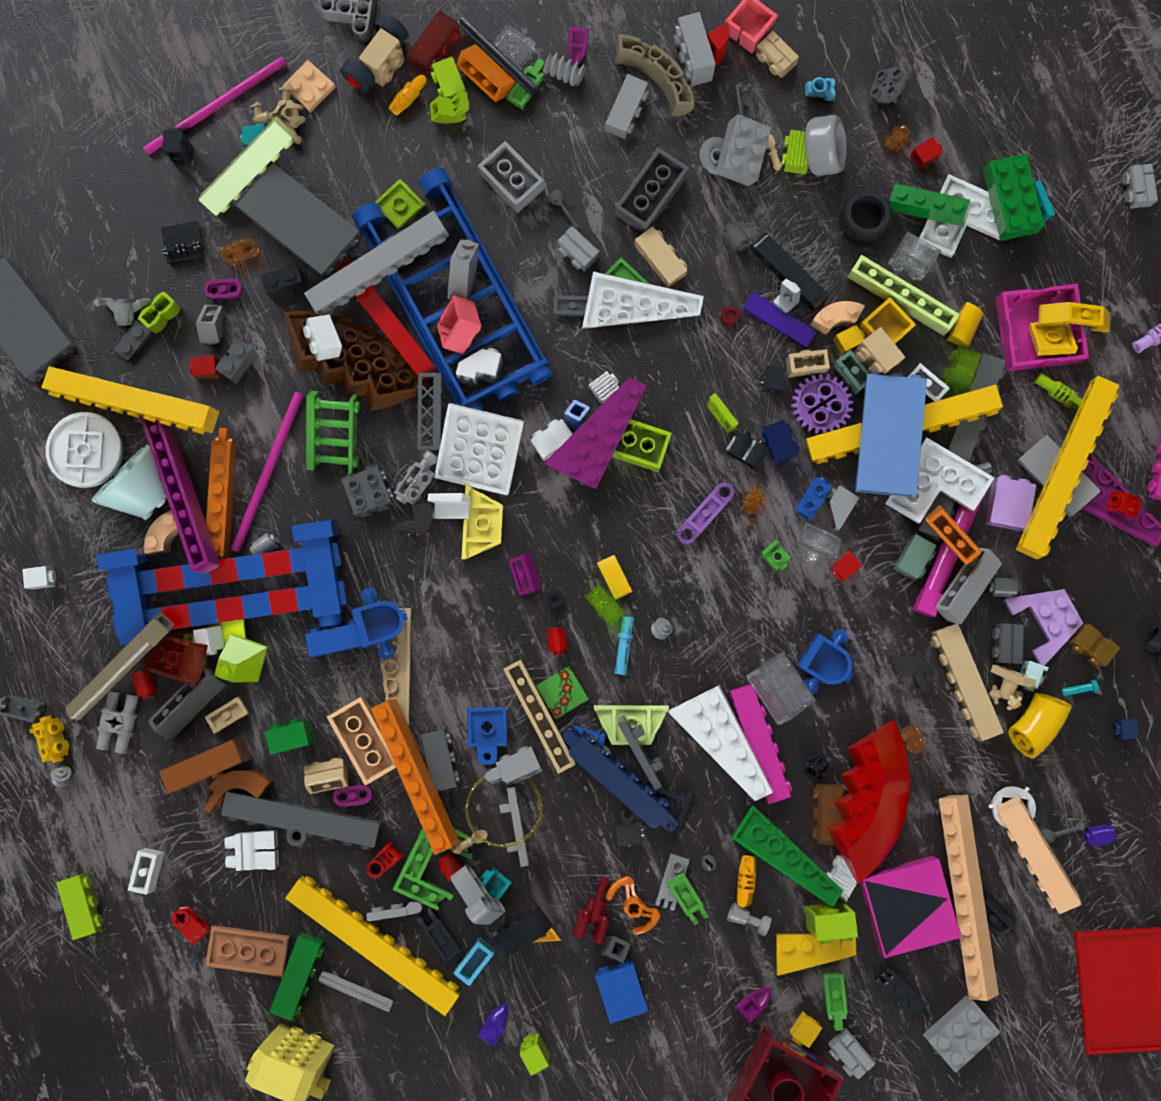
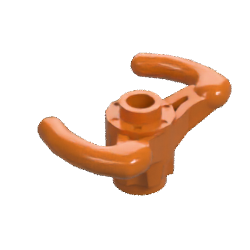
M625 876L611 885L605 899L611 901L615 892L621 886H626L627 899L624 901V912L632 919L635 917L639 918L640 916L650 917V921L645 925L634 928L633 934L646 933L657 924L660 919V913L658 909L649 908L642 902L634 891V880L629 876ZM630 904H637V907L632 909Z

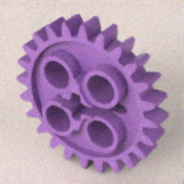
M820 373L818 379L812 375L811 381L805 378L804 384L799 383L798 385L800 390L795 389L793 392L797 396L791 398L792 401L796 402L791 405V408L796 409L792 415H798L795 422L802 421L800 428L807 426L808 433L814 429V435H817L819 431H821V434H824L826 430L831 432L833 428L838 430L840 425L845 426V420L851 418L847 413L853 411L848 406L854 403L848 400L852 394H846L849 387L842 388L843 381L836 383L837 377L830 380V374L823 378L822 373ZM826 388L829 395H822L820 389ZM833 395L836 396L835 399L829 401L825 406H821L813 413L808 414V411L817 407L819 403L825 402ZM810 398L813 401V405H806L804 399ZM831 404H837L839 411H833ZM815 414H821L824 420L822 422L817 421Z

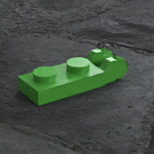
M684 873L667 882L668 887L683 911L690 917L694 925L698 924V920L693 913L698 909L702 917L705 919L709 917L703 908L704 905Z

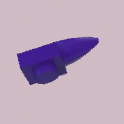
M506 1003L496 1007L490 1013L478 1034V1037L494 1046L497 1044L507 1023L508 1006Z

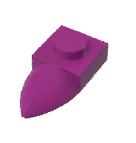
M570 27L568 53L573 65L576 61L580 64L588 47L589 29Z
M764 987L754 991L752 994H747L735 1006L746 1023L750 1024L764 1010L770 999L771 988Z

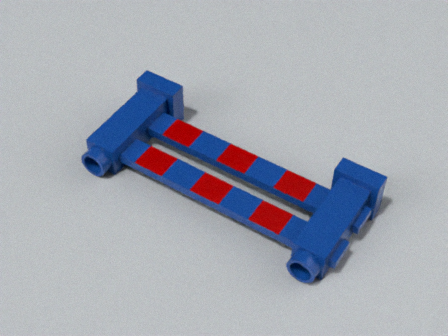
M337 519L291 526L294 542L301 541L302 548L219 560V567L205 574L192 571L190 564L144 571L143 563L150 562L149 555L144 554V547L96 555L99 570L107 569L108 576H106L109 599H112L115 614L112 616L116 638L119 637L120 646L127 645L159 612L175 624L171 630L312 609L313 618L318 617L320 627L343 623L341 613L345 611L344 604H347L348 601L344 580L340 581L338 566L342 565L338 542L334 543L333 536L339 534ZM301 571H306L308 586L150 609L148 594Z

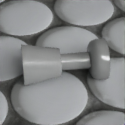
M734 902L730 908L727 921L743 925L749 923L758 927V933L765 936L771 924V917L763 916L761 920L750 915L749 911L739 907Z

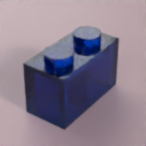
M785 419L762 428L761 433L765 443L768 445L767 447L770 449L769 453L774 466L794 459L799 455V446L796 441H793L791 426L789 423L786 424Z

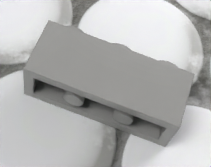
M627 74L605 123L606 132L625 140L628 134H632L635 123H633L635 117L639 118L642 111V101L646 102L650 92L647 90L648 82Z

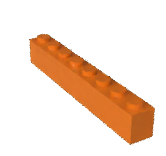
M397 699L387 700L371 708L434 854L436 855L459 844L458 837Z

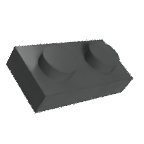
M554 295V316L584 317L588 296Z
M136 320L113 350L131 362L153 332Z

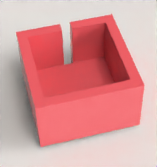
M742 0L725 20V23L729 26V37L735 41L739 39V44L750 53H753L757 45L775 27L778 15L759 0Z
M453 295L437 322L443 348L464 354L466 349L471 346L472 339L481 329V323L473 301Z

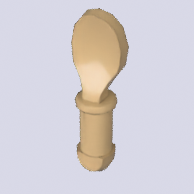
M769 134L766 148L770 151L768 154L771 157L773 168L779 171L782 165L779 161L778 151L775 150L774 137L772 134Z
M485 830L475 831L471 839L467 838L460 844L455 845L452 849L453 853L459 854L461 851L472 847L473 843H482L488 836Z

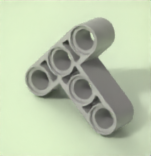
M377 0L318 1L319 10L325 20L352 24V30L357 41L365 43L370 40Z
M466 864L451 876L452 883L468 906L465 912L474 924L490 925L505 913L503 905L498 899L489 895L469 865Z

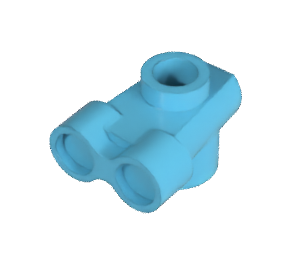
M817 77L813 81H807L805 84L806 96L824 98L825 101H834L835 79Z

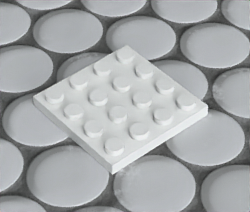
M449 403L434 478L509 495L524 421Z

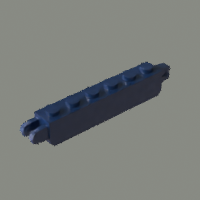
M570 725L565 727L563 739L570 745L569 756L651 828H657L660 825L672 832L678 826L679 821L670 812V803L664 797L660 798L652 786L644 784L636 772H631L627 769L626 764L621 759H616L609 748L601 746L597 742L596 737L591 733H587L584 730L580 733Z

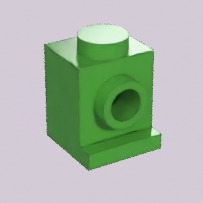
M777 540L759 554L774 571L778 568L782 571L790 564L788 560L791 557L778 544ZM775 553L780 554V560L774 558Z

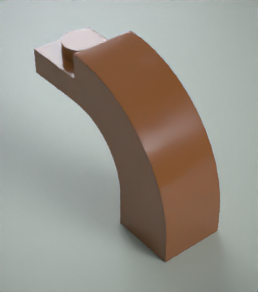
M241 769L228 772L218 777L208 787L214 793L211 792L204 801L206 805L203 809L208 813L215 811L224 799L226 792L234 788L244 789L256 798L263 797L274 780L256 770Z

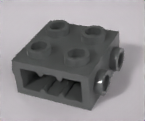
M367 466L363 469V472H353L352 474L345 475L346 478L341 479L355 516L361 517V519L371 516L373 511H385L390 508L389 505L393 504L394 494L391 487L387 488L385 483L388 480L387 475L378 466Z

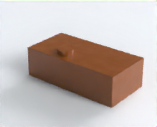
M240 738L159 771L169 794L185 789L210 777L212 779L224 775V771L252 759L244 739Z

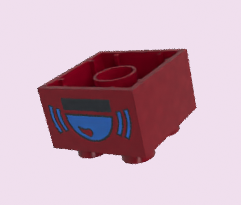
M764 1026L727 1099L728 1101H834L844 1082V1078L834 1064Z

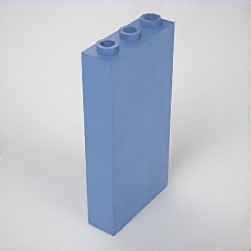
M882 372L867 374L855 492L904 497L916 496L927 379L922 378L921 375L902 377L903 375L899 373H892L891 376L883 375Z

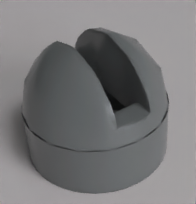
M705 855L701 859V866L706 871H712L716 868L717 861L714 856ZM706 859L713 864L712 868L705 862Z

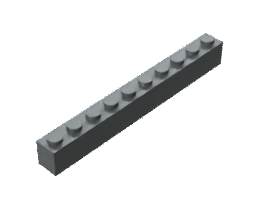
M983 353L979 358L967 393L992 385H996L999 391L1000 385H998L999 378H1003L1006 372V367H1004L1006 361ZM986 414L980 415L979 419L968 422L967 419L962 420L959 425L954 426L946 449L972 464L975 456L972 455L973 450L978 447L981 440L978 437L979 433L985 429L987 420H985ZM939 492L919 523L916 533L935 540L941 539L937 532L927 523L925 517L939 505L953 517L955 501Z

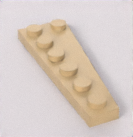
M399 608L400 610L405 609L408 620L404 621L400 633L392 640L387 641L394 648V654L389 659H382L380 657V665L383 674L386 701L397 699L405 720L410 725L412 609Z

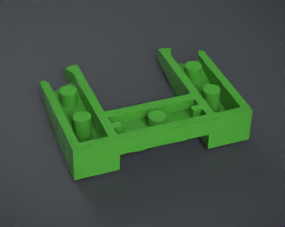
M422 827L393 885V890L438 910L439 906L437 904L447 897L450 901L454 895L421 878L433 853ZM454 828L460 843L467 838L471 839L467 834ZM468 848L459 853L466 858L472 859V852H468Z

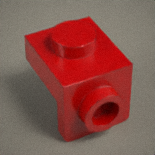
M1111 492L1107 510L1120 512L1130 518H1137L1142 499L1128 492Z

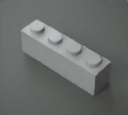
M980 548L982 553L969 564L963 565L935 606L936 610L946 621L962 624L1002 565L990 549Z

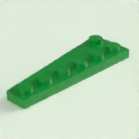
M754 806L750 808L732 836V839L819 899L834 907L844 890Z

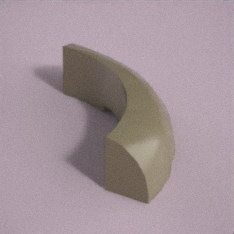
M618 34L615 64L633 67L652 78L667 97L671 109V117L689 113L694 108L692 89L684 77V72L672 57L656 45L651 46L641 42L640 38Z

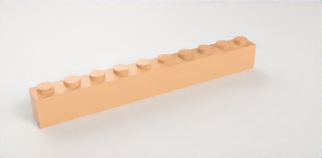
M949 795L940 798L939 804L957 923L961 935L960 943L968 995L970 1000L988 1001L999 995L969 798L968 795Z

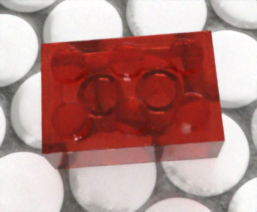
M166 634L147 653L143 670L181 682L199 683L208 645L172 634Z

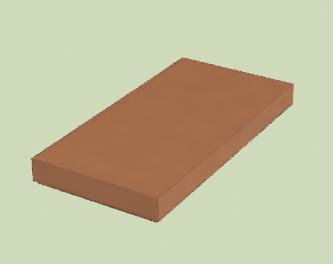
M213 925L211 926L205 966L283 977L290 936Z

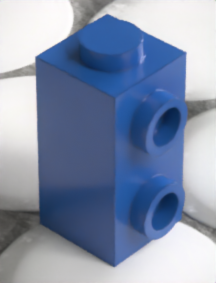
M822 477L812 479L793 512L811 521L832 488L829 485V481Z

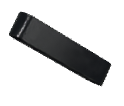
M763 233L750 245L754 255L782 282L787 278L799 286L801 289L800 300L809 309L816 310L828 298L826 291L768 234Z

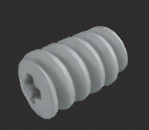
M558 52L554 56H551L552 54L550 53L546 59L543 72L545 74L550 72V76H556L558 80L563 78L564 83L570 81L571 86L576 84L579 86L584 75L585 65L583 64L579 69V62L576 61L574 65H571V58L565 62L564 55L558 59Z

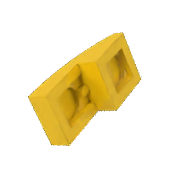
M615 555L597 563L615 600L632 592Z

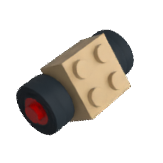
M383 12L374 23V29L377 34L360 55V62L353 58H348L340 68V73L347 83L363 93H366L374 82L382 87L386 82H390L394 71L400 68L404 62L401 46L408 38L409 32L397 18L386 12Z

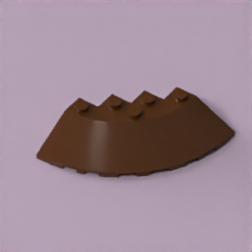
M308 311L284 312L292 355L298 372L317 370L323 385L341 382L347 398H351L353 395H365L371 411L389 408L418 395V376L390 340H386L378 335L376 330L354 323L352 319L344 316H330L342 345L340 356L317 361L315 354L311 353L310 341L305 337L303 328L306 326L307 318L320 315L309 313ZM424 382L423 386L429 390L426 382Z

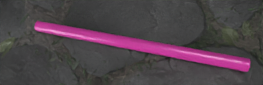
M283 56L279 57L174 127L181 129L182 132L190 129L287 65ZM163 134L143 147L148 155L162 147V141H164Z
M294 392L231 547V550L238 553L242 549L304 396L299 392Z

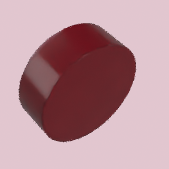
M727 306L721 312V321L727 326L735 325L740 318V312L734 306Z

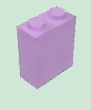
M1000 475L993 479L985 524L1023 532L1032 513L1036 484L1030 483V480L1027 479L1011 480V477L1006 475Z

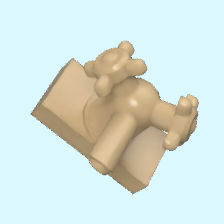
M993 664L991 672L1004 679L1000 690H997L996 685L992 686L993 690L989 692V696L994 700V704H999V698L1008 700L1009 706L1007 710L1016 709L1021 706L1020 701L1023 698V693L1017 690L1018 685L1034 688L1036 680L1005 666Z

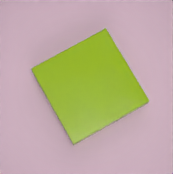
M401 179L375 201L381 207L386 219L398 231H401L426 208V204Z
M714 393L710 396L706 406L727 434H731L739 423L717 394Z

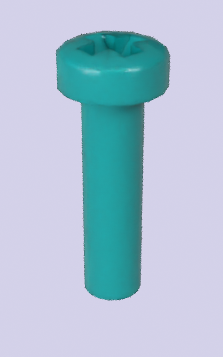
M1095 679L1090 680L1089 684L1061 689L1063 696L1088 691L1093 693L1099 692V686Z

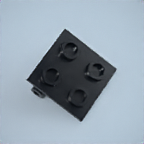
M198 221L161 228L164 243L162 253L164 256L166 255L167 264L204 257Z

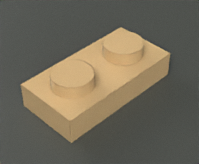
M237 697L207 715L205 719L213 733L216 734L248 715L249 711L241 697Z

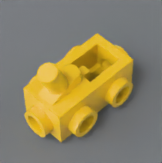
M52 715L40 718L39 723L33 724L30 727V733H33L36 737L42 762L51 760L52 763L63 761V756L69 755V743L67 740H64L62 733L64 731L63 723L59 721V718L52 719Z

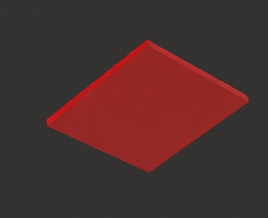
M1161 927L1073 932L1085 1054L1161 1051Z

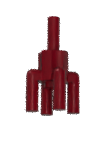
M601 877L595 899L589 898L586 909L582 908L579 910L572 935L584 939L587 925L590 923L595 925L591 940L597 944H603L609 923L608 916H605L608 903L603 902L609 878Z

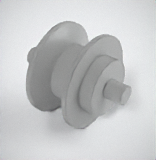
M659 618L651 625L652 634L658 639H665L671 634L672 625L668 620Z
M56 766L50 773L52 783L57 787L66 786L72 781L71 769L68 766Z

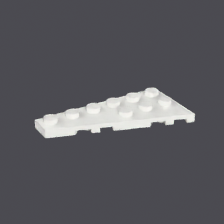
M593 272L582 329L699 316L704 296Z

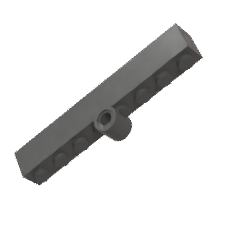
M233 790L226 792L221 815L227 816L226 819L229 821L241 819L246 820L245 823L248 825L256 826L257 823L264 824V827L267 829L283 828V831L287 833V841L292 846H300L307 842L310 837L314 838V835L321 836L324 841L333 842V839L340 840L343 845L352 846V843L359 844L362 849L371 850L372 847L374 848L378 844L382 826L380 821L266 797L256 798L252 794ZM296 831L301 833V839L296 837Z

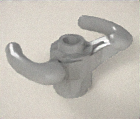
M112 298L95 299L93 304L95 306L107 305L114 312L117 325H132L134 313L143 306H150L152 299L142 298L131 303L129 299H117L116 302Z

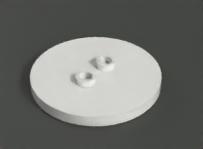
M79 412L63 418L54 426L46 442V459L51 471L58 479L75 487L90 488L106 482L116 473L123 458L124 446L120 432L111 421L96 413Z

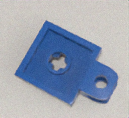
M467 708L468 747H477V758L481 765L496 764L498 761V746H507V708ZM486 721L493 725V729H490L489 733L482 729V725H485ZM486 753L491 754L490 760L485 759Z

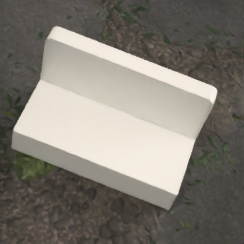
M463 493L428 494V502L435 503L434 518H470L471 496Z

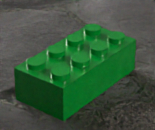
M1027 154L989 161L983 169V174L1000 241L1037 234L1045 225Z

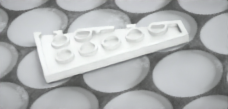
M720 685L668 711L755 801L774 792Z

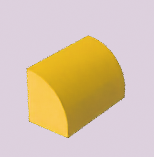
M966 302L959 312L960 315L955 321L947 340L968 349L983 317V312L977 306Z

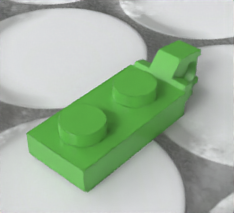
M538 58L533 67H526L523 71L537 86L543 80L544 73L542 72L545 62ZM516 82L507 96V101L523 110L532 95Z
M842 972L824 973L822 976L826 1014L828 1020L833 1021L835 1031H842V1019H847L846 1015L848 1014L844 975Z

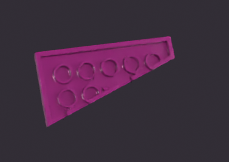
M629 377L553 453L544 465L596 490L647 385Z

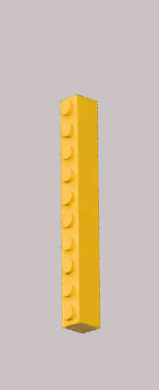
M50 366L42 385L43 389L49 391V395L57 398L63 395L64 399L75 402L78 399L80 403L89 406L94 403L96 407L104 410L110 407L111 411L123 414V411H126L127 415L139 418V415H141L143 419L155 422V419L160 420L159 423L171 426L173 423L176 424L177 428L183 430L192 428L193 432L204 435V432L213 434L220 412L207 405Z
M1096 376L1091 380L1015 550L1035 559L1042 558L1048 554L1051 548L1049 543L1058 532L1056 527L1065 517L1066 511L1064 509L1066 504L1068 505L1074 496L1072 491L1080 483L1081 477L1079 475L1088 465L1089 460H1087V457L1096 447L1094 441L1103 431L1104 426H1102V423L1111 413L1109 407L1118 397V384L1100 376Z
M992 385L925 404L922 432L929 430L932 433L941 430V426L948 425V427H954L959 425L962 420L967 419L968 422L979 419L980 415L986 414L988 417L998 414V410L1003 405L997 386ZM861 423L806 438L811 462H816L818 465L828 462V458H844L847 456L846 453L854 451V454H858Z
M302 876L298 879L286 896V900L442 1015L446 1016L461 993L458 990L459 987L454 982H447L442 978L443 975L435 969L432 971L427 967V963L421 958L416 959L411 955L409 949L394 943L395 939L390 935H383L375 924H368L363 920L364 917L360 913L349 910L347 908L348 905L344 901L334 899L329 890L321 889L315 885L316 881L311 877Z

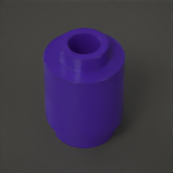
M1102 824L1086 828L1083 837L1086 844H1089L1091 847L1111 844L1112 841L1116 840V833L1112 825Z

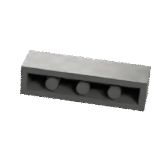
M202 665L148 720L154 732L172 741L208 702L226 685L224 681L214 676L215 672Z

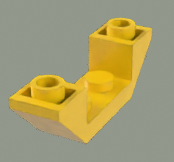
M1072 302L1044 304L1039 306V324L1058 326L1063 323L1090 326V331L1108 333L1110 332V312L1104 306Z

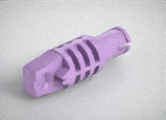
M1161 324L1150 329L1144 337L1132 343V347L1137 353L1142 352V350L1151 345L1157 346L1161 343Z

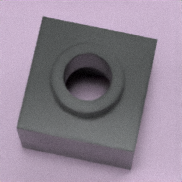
M608 935L601 955L616 962L624 963L631 944L615 936Z

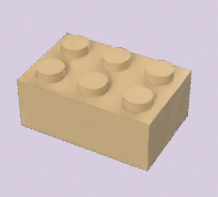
M881 327L863 340L853 352L870 374L871 372H882L883 375H888L905 358Z

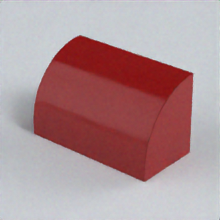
M727 23L707 34L715 66L723 60L729 39V26Z

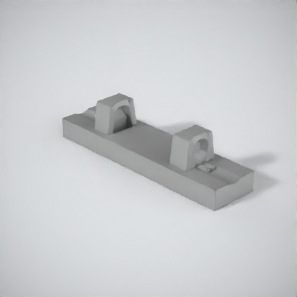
M516 785L509 786L507 788L509 803L499 805L500 813L511 812L516 842L507 843V852L518 851L521 867L529 866Z

